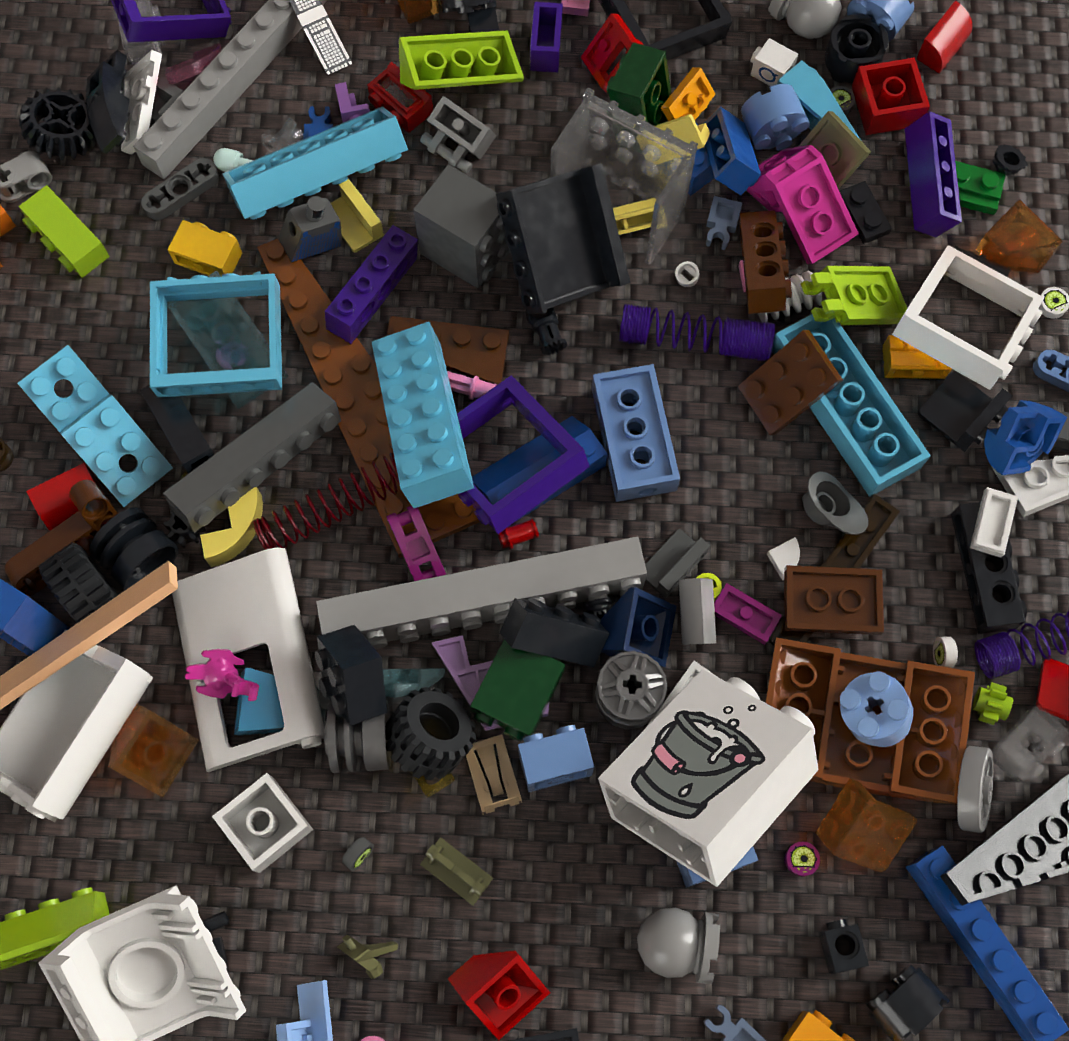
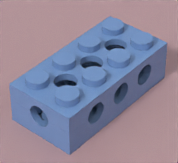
M654 364L593 374L592 394L604 449L608 453L607 463L616 502L677 491L680 476ZM624 403H631L633 406H626ZM630 431H637L640 434L634 435L631 434ZM637 459H643V460H645L647 463H646V464H640V463L636 462L635 460H637Z

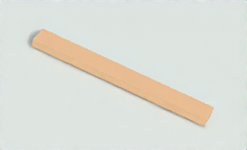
M167 561L0 676V710L178 589L176 567L170 561Z

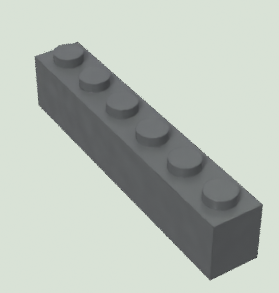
M310 383L163 492L171 511L194 533L201 527L208 525L222 511L234 505L251 489L259 486L264 479L276 470L284 467L289 460L301 451L309 448L314 441L326 432L333 430L341 422L336 402L316 384Z

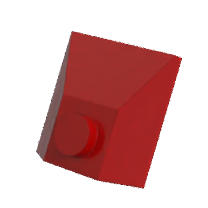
M516 950L473 955L448 978V981L462 1000L498 1041L550 994V991Z

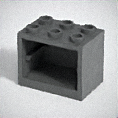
M448 164L413 209L419 251L424 257L479 289L484 281L488 282L492 278L499 260H504L510 253V248L505 241L506 232L502 217L497 210V192Z

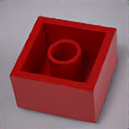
M915 57L859 66L852 84V90L866 135L905 129L928 112L930 104Z

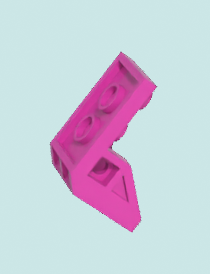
M807 145L783 149L758 165L761 176L746 191L768 210L783 213L807 264L817 262L859 234L823 155L814 146Z

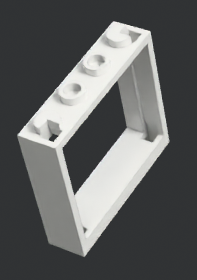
M948 245L892 335L991 390L998 378L1005 380L1013 366L1008 364V362L1014 363L1021 353L1023 347L1018 344L1024 345L1032 333L1033 329L1028 326L1034 327L1043 313L1038 308L1044 297ZM944 275L1021 317L998 360L919 316Z

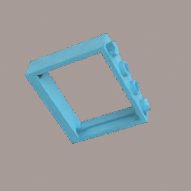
M260 271L254 272L253 275L226 273L222 277L195 275L191 279L167 277V280L150 281V388L158 398L282 390L280 285L274 273L261 274ZM268 295L270 367L167 374V302Z

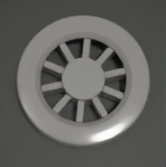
M968 746L965 749L960 768L957 796V818L961 830L983 833L987 827L992 800L994 769L993 754L990 748Z

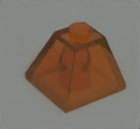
M1018 200L984 235L976 249L980 254L987 255L986 259L1010 267L1011 271L1039 273L1063 241L1021 200Z
M137 703L112 742L109 767L157 795L164 797L199 740Z

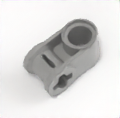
M23 152L18 157L0 165V173H3L5 177L3 181L0 176V199L6 203L17 202L21 198L41 190L44 186H48L51 183L52 175L37 152ZM9 187L13 190V194L10 193Z

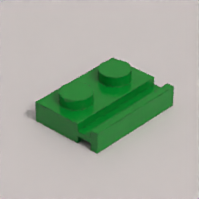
M955 161L960 207L995 215L999 207L998 203L1001 198L1006 175L1001 172Z

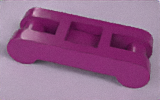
M411 505L406 507L407 511L398 515L392 513L386 516L413 581L446 575L418 508H413ZM413 522L416 530L405 535L402 526ZM430 561L432 568L421 572L419 565Z

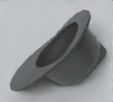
M820 471L812 474L808 480V491L802 496L804 509L808 517L819 525L835 526L847 534L858 535L863 533L868 527V517L860 503L845 490L834 476Z

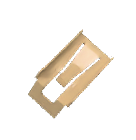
M503 735L474 742L466 758L482 814L484 815L483 812H486V814L494 812L495 808L507 804L514 806L519 804V801L522 803ZM494 744H496L502 780L504 783L508 799H504L493 803L486 779L479 765L474 750L477 751L478 756L481 760V763L489 780L493 796H497L503 794L504 792L499 778V772L494 751Z

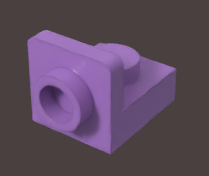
M346 82L335 84L343 123L370 112L368 104H356L354 93L348 94Z

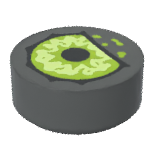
M844 86L830 89L844 114H849L855 103L854 93Z
M365 837L357 839L344 854L342 859L343 865L352 872L357 870L372 853L374 844Z

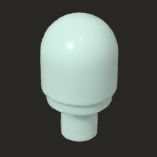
M228 148L217 150L213 157L216 168L223 172L253 161L243 158V153Z

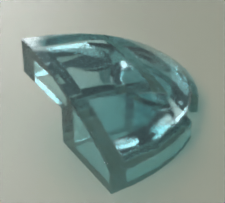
M445 668L383 669L386 697L408 696L415 689L419 691L423 687L429 688L445 676Z

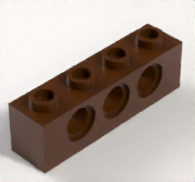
M775 210L739 213L740 241L748 313L786 311V298L792 297L791 280L785 279L789 278L788 259L782 260L786 258L783 223L777 222Z

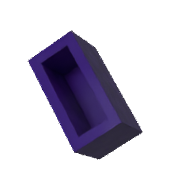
M534 2L530 45V71H559L563 3Z

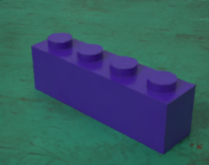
M929 111L905 128L914 230L938 237L961 223L962 217L951 120Z

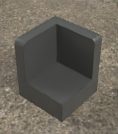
M163 77L160 78L156 85L160 99L153 105L151 115L153 122H156L184 92Z

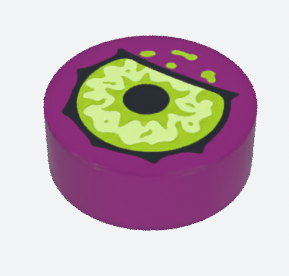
M797 842L787 849L785 864L792 874L800 877L808 876L818 869L820 855L812 844Z

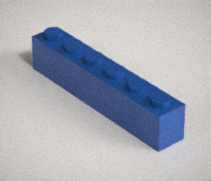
M944 846L932 848L905 866L1022 1040L1054 1041L1069 1030L1068 1026L982 901L979 900L961 906L941 879L940 875L955 864Z

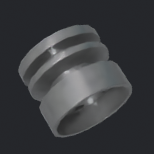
M636 651L619 653L610 658L600 670L595 691L597 708L603 718L616 727L624 729L640 728L649 723L661 708L667 691L666 676L659 663L647 654ZM628 681H633L634 686L638 688L635 694H629V689L626 688Z
M387 700L388 713L351 726L342 715L336 714L332 702L329 703L327 719L324 725V744L332 773L342 771L344 757L346 758L348 771L354 772L358 756H363L367 771L390 770L391 751L386 750V742L388 740L385 739V725L390 718Z

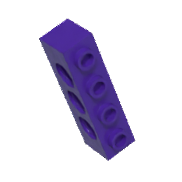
M392 225L325 310L326 329L352 344L416 261L418 239Z

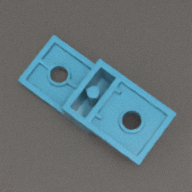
M66 345L17 383L123 507L173 469L171 464L113 395L107 392L69 345ZM66 379L71 382L73 391L70 396L62 398L56 395L54 385L58 380ZM126 454L133 455L137 460L135 469L130 472L122 471L119 467L120 458Z

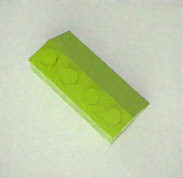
M92 887L84 888L71 893L72 899L60 902L59 898L39 903V910L26 914L24 909L4 915L5 921L0 922V970L48 955L78 928L109 915L105 893L93 891Z

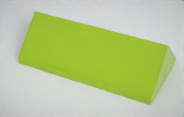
M508 30L399 38L400 83L411 89L523 82L524 76Z

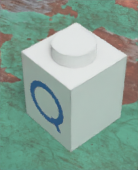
M769 38L763 47L758 46L751 57L750 62L753 63L751 76L769 86L777 85L778 80L796 65L798 53Z

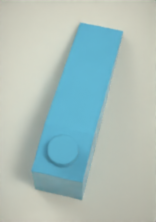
M801 60L778 80L777 84H788L794 88L810 123L809 129L812 130L828 111H833L858 137L824 79L814 68L809 67Z

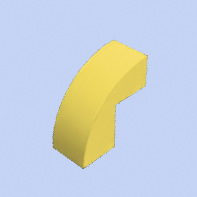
M257 487L251 489L234 505L228 507L232 528L200 535L204 559L211 567L221 565L236 557L254 538L256 533L253 527V520L261 519L263 512L262 495Z

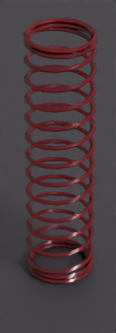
M390 452L389 456L397 473L394 453ZM383 456V459L391 476L395 492L387 484L375 462L372 461L384 498L374 487L364 467H361L373 503L366 497L353 473L350 472V477L357 489L362 508L356 504L346 489L343 480L339 478L338 480L347 497L351 514L342 506L331 484L328 483L327 486L337 505L340 519L332 513L321 491L317 489L316 492L326 510L329 525L321 519L309 495L306 494L305 498L314 513L318 530L311 526L299 502L294 500V504L303 518L307 535L305 536L297 528L286 505H283V510L293 526L296 541H293L287 535L277 513L272 511L273 518L283 534L285 546L282 547L277 542L264 516H261V519L253 520V527L264 550L276 548V545L279 548L286 549L287 539L291 543L297 544L298 534L303 538H309V528L313 532L319 533L320 522L325 527L330 528L331 517L337 522L342 521V511L347 516L352 517V504L359 511L363 512V498L368 504L375 505L374 492L380 499L385 501L386 490L384 485L392 494L396 495L398 490L395 479L399 483V478L386 456Z

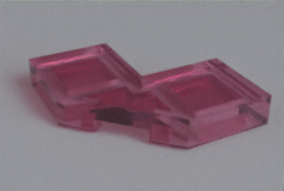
M217 43L196 51L192 59L166 68L165 75L169 84L172 85L201 73L204 67L209 65L223 50L221 44Z

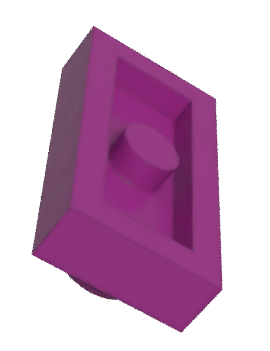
M728 583L725 584L714 603L716 617L764 645L782 617L781 614Z

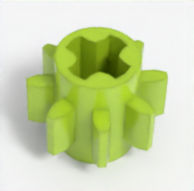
M991 682L987 688H978L973 700L972 710L978 711V714H980L979 721L994 725L999 719L1006 721L1013 704V697L1007 696V693H1005L1007 687Z

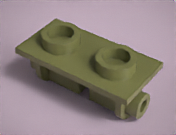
M441 837L435 845L433 844L425 854L426 857L420 864L472 906L475 905L494 879Z

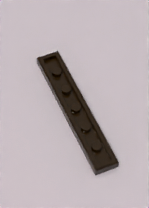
M873 494L864 507L868 517V527L866 530L858 535L845 533L821 567L860 568L900 511L878 495ZM784 616L769 637L768 642L775 646L777 637L806 643L813 632L785 631Z

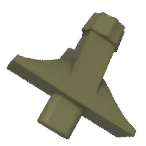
M349 935L342 938L344 942L337 946L338 949L366 968V973L371 979H375L383 973L380 961H377L374 957L398 949V943L395 941L362 944Z

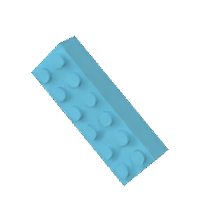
M380 107L222 174L234 202L244 219L249 217L250 219H257L267 213L266 210L272 207H286L292 204L294 198L303 194L311 196L320 192L321 187L329 183H332V185L340 184L348 179V175L357 171L359 173L371 171L375 168L374 164L383 160L385 162L397 160L402 156L401 153L407 151L408 148L396 116L384 107Z
M811 314L776 333L772 348L774 355L801 331L810 330L842 377L843 381L814 403L810 409L869 497L923 467L931 455L841 324L836 323L835 318L826 322H817Z
M428 321L372 341L400 488L412 507L417 508L474 489L441 343L430 322Z

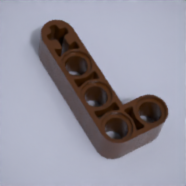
M81 480L73 485L69 492V497L78 512L13 556L6 563L5 573L14 588L27 596L34 595L45 588L47 585L40 574L39 565L71 542L80 545L89 556L91 555L89 552L90 544L94 536L103 525L119 514L93 481Z

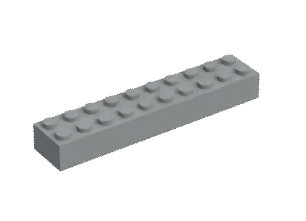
M633 537L319 600L316 603L322 635L355 624L375 649L387 646L389 641L400 639V642L408 643L418 640L419 635L432 633V636H443L449 634L453 628L463 627L464 630H472L481 627L483 622L493 620L497 624L504 623L514 598L528 601L529 598H534L543 602L548 607L555 608L556 605H561L568 609L575 608L577 606L576 603L616 595H620L621 598L631 587L643 590L647 570L639 537Z

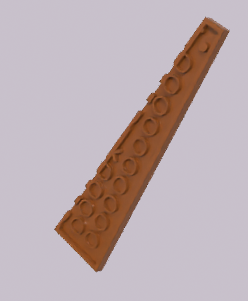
M278 238L257 247L268 273H274L279 282L280 299L321 389L337 404L341 418L338 426L370 493L361 467H364L374 487L384 498L372 461L375 462L383 478L394 492V485L383 456H386L395 473L396 471L389 456L390 452H393L376 364L357 337L350 344L326 329L325 310L332 302L303 261L300 259L291 262ZM395 479L398 490L396 495L392 494L385 485V501L380 499L375 492L374 495L375 506L399 558L403 557L386 516L392 513L398 515L407 511L406 507L411 506V504L402 492L400 484ZM458 494L417 507L433 543L480 522L474 513L476 509L473 505L467 507ZM413 522L402 526L405 535L416 530Z

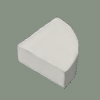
M796 537L771 549L767 553L782 581L784 580V568L786 565L797 566L799 561L800 548Z

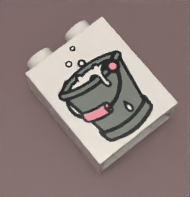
M702 669L599 776L598 780L613 820L718 887L819 770L813 738L815 728L809 718L798 709L784 706L781 710H778L761 701L756 691L742 679L731 677L726 682Z

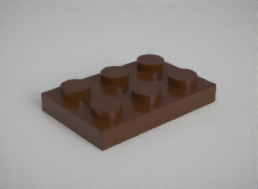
M803 330L738 385V387L771 436L779 433L842 382L843 379L810 330Z
M786 565L784 568L785 631L882 635L884 633L882 569Z

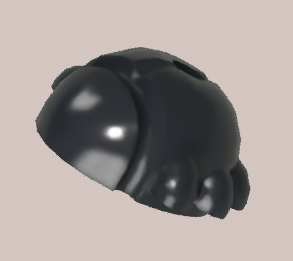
M1005 144L998 146L992 161L997 171L1004 173L1006 176L1017 174L1021 169L1028 166V163L1025 161L1026 157L1019 149Z

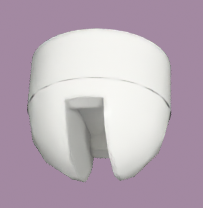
M690 261L682 262L675 271L677 282L684 287H692L698 282L700 277L697 265ZM685 270L693 280L689 281L681 273Z

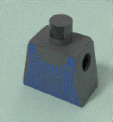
M313 196L309 198L306 204L288 210L278 240L284 247L290 261L294 262L342 246L341 222L327 198Z

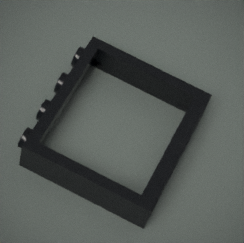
M598 0L607 17L611 13L619 14L636 39L645 46L666 51L667 60L725 39L732 23L729 11L723 7L720 0H698L710 22L649 45L624 0Z

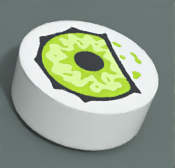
M1050 287L1040 295L1044 299L1038 309L1043 311L1042 315L1047 318H1059L1069 308V295L1061 288Z
M937 637L933 644L935 665L954 668L956 665L958 650L956 642L952 637Z

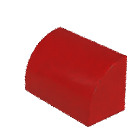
M954 1L926 36L916 58L939 74L972 32L971 17L959 2Z
M85 463L26 491L35 510L50 531L78 512L69 497V492L73 485L81 480H91L101 490L94 473Z

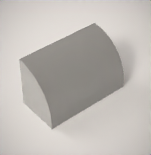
M693 578L679 580L682 645L716 643L713 579Z

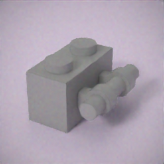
M442 96L427 119L438 131L434 137L425 132L420 142L428 147L427 150L433 155H440L448 161L449 165L468 174L473 164L465 159L467 153L470 152L481 160L497 135L489 127ZM448 137L459 144L455 151L444 145Z

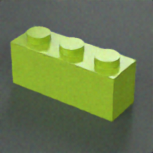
M47 185L18 206L25 216L22 222L33 234L38 231L43 236L40 238V241L51 253L56 250L61 255L58 260L69 273L75 270L83 278L110 257L102 242Z

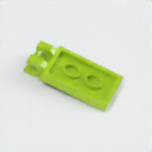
M826 266L820 272L810 275L811 282L803 281L800 284L804 295H817L821 292H824L827 299L821 302L823 308L815 307L811 310L814 320L817 322H826L835 318L836 323L841 325L898 324L908 309L890 266Z

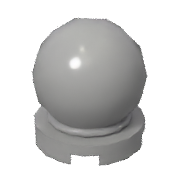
M772 0L768 8L773 18L780 21L786 17L788 26L793 32L806 39L820 38L829 34L839 22L842 10L840 0Z
M679 908L660 909L650 914L641 924L637 936L638 952L644 964L654 973L666 978L683 977L693 972L697 983L712 985L714 973H710L709 969L710 960L717 961L720 925H717L716 922L719 919V914L704 912L702 919L698 921L690 912Z

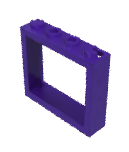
M111 0L127 42L226 37L229 25L232 24L231 9L226 6L224 0H202L208 14L141 17L135 0Z
M512 375L457 413L463 439L512 404L561 456L494 505L485 498L475 485L474 489L458 494L467 507L473 505L476 509L474 513L481 524H489L497 534L590 467L583 447Z

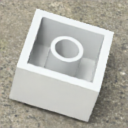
M268 773L212 816L252 871L261 873L313 830L276 780Z

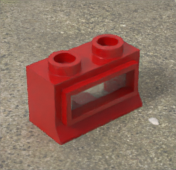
M392 61L382 73L367 84L370 103L376 109L384 107L395 115L399 126L408 133L429 117L433 111L432 96L424 89L414 90L401 84L400 68Z

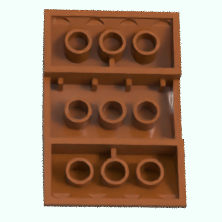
M776 637L766 703L778 710H781L784 706L794 707L805 714L815 728L813 738L819 770L809 781L890 797L957 804L960 768L967 746L975 672L914 661L901 663L841 652L840 648ZM881 671L895 678L904 687L913 706V720L908 734L897 744L889 747L865 744L860 742L845 724L840 711V695L846 686L860 675ZM878 705L872 708L876 715L882 712Z

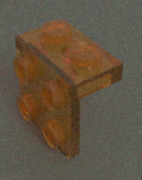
M850 778L815 833L834 856L878 872H884L915 827L917 819L911 813L877 801L860 782Z

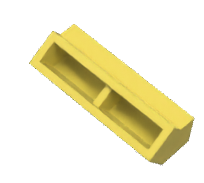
M655 198L613 208L619 235L663 224L661 209L657 205Z

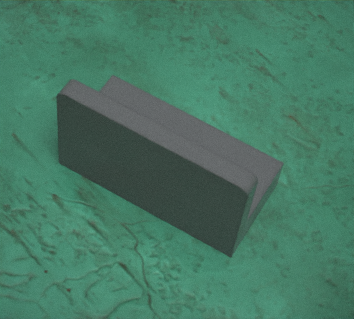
M678 529L645 564L647 570L645 581L666 599L679 585V580H683L707 555L710 544L701 537L695 542L681 529Z

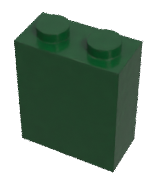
M504 639L470 705L471 712L475 713L474 719L489 727L495 723L505 728L503 732L505 735L520 742L523 738L533 735L565 671V664L548 656L511 648Z

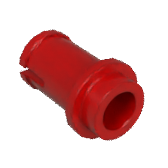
M533 519L508 527L497 534L502 548H509L510 550L513 549L514 545L539 538V532Z

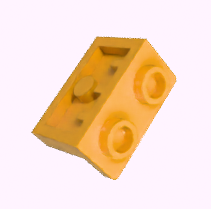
M693 67L662 105L661 109L668 121L691 114L694 120H696L716 95L701 67Z

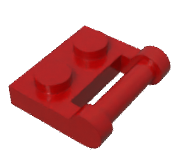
M615 13L610 14L581 56V59L605 92H607L609 79L615 76L619 69L620 60L609 75L606 71L624 46L627 48L625 52L627 53L633 42L644 45L635 38L621 16Z

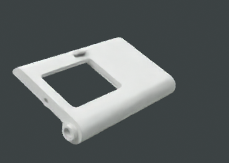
M266 549L177 581L178 589L172 593L186 667L194 664H205L209 658L202 656L201 653L204 650L228 649L233 654L267 644L284 720V729L282 731L231 747L228 742L220 698L210 697L196 691V686L205 685L204 680H189L206 772L227 767L295 744H301L303 749L321 745V739L324 738L325 724L286 549Z

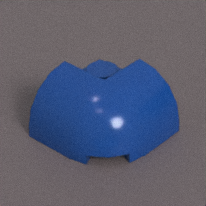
M1019 400L1017 407H1009L1008 411L1003 415L1000 428L987 429L984 446L990 465L1001 475L1030 471V464L1043 452L1049 454L1067 416L1040 403Z

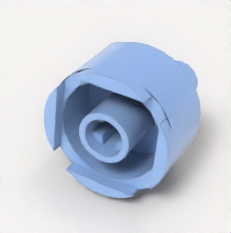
M881 671L866 673L852 680L840 695L842 718L852 734L860 742L872 746L889 747L903 740L908 734L913 720V706L904 687L895 678ZM877 705L882 710V712L878 715H876L872 709Z

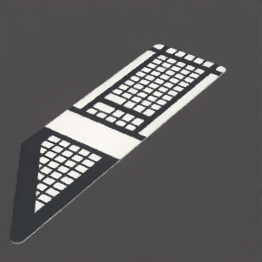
M289 0L326 73L329 75L351 65L352 62L321 1Z

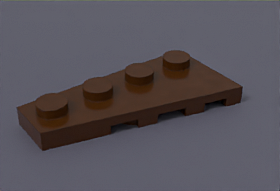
M390 316L387 336L429 321L441 343L448 371L452 369L470 378L478 376L479 380L498 385L502 382L509 330Z

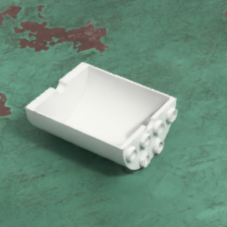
M95 645L24 693L0 728V791L10 796V799L25 807V810L41 819L46 817L53 822H56L57 818L63 820L153 677L126 658Z

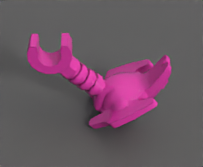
M228 649L204 650L201 653L202 656L209 658L205 664H194L185 668L188 672L184 675L185 679L204 680V686H196L198 693L221 699L225 698L228 693H232V697L246 695L249 696L248 701L257 700L259 685L246 681L239 676L238 670L234 665H243L244 660L234 656L233 652Z

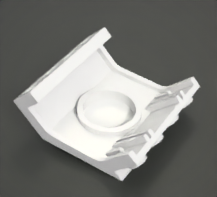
M177 885L78 928L38 963L80 1041H153L206 1016L238 1020L246 1012L240 999V991L232 983L226 971V963L219 956L212 942V935L205 928L198 914L196 903L190 896L181 895Z

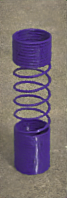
M624 304L619 337L620 342L645 345L656 312V344L658 347L662 344L670 315H672V348L675 349L677 347L687 316L688 350L691 351L703 317L704 353L708 351L714 327L719 319L720 355L736 356L745 359L751 358L752 360L757 359L760 361H768L771 357L775 334L774 323L768 324V322H753L727 317L722 334V320L720 316H717L712 324L706 344L707 326L705 315L701 314L698 318L691 341L690 314L686 312L681 320L675 341L674 311L670 310L659 340V311L657 307L653 309L650 317V307Z
M1069 610L1066 616L1061 613L1054 614L1051 621L1046 618H1040L1037 621L1036 627L1030 623H1025L1020 632L1016 629H1009L1007 632L1001 631V633L998 632V634L977 640L974 647L975 655L983 673L988 678L994 679L1019 671L1021 665L1020 654L1014 640L1009 635L1010 632H1016L1020 635L1023 655L1029 664L1035 665L1036 657L1027 638L1023 635V630L1027 626L1035 629L1038 649L1044 659L1050 660L1051 650L1049 644L1038 629V625L1042 621L1050 623L1053 644L1060 654L1065 655L1067 652L1065 640L1053 621L1057 616L1065 618V627L1069 638ZM1053 627L1062 641L1064 652L1059 649L1056 643ZM1038 633L1046 645L1048 657L1041 648ZM1023 639L1029 647L1033 662L1029 660L1026 654Z

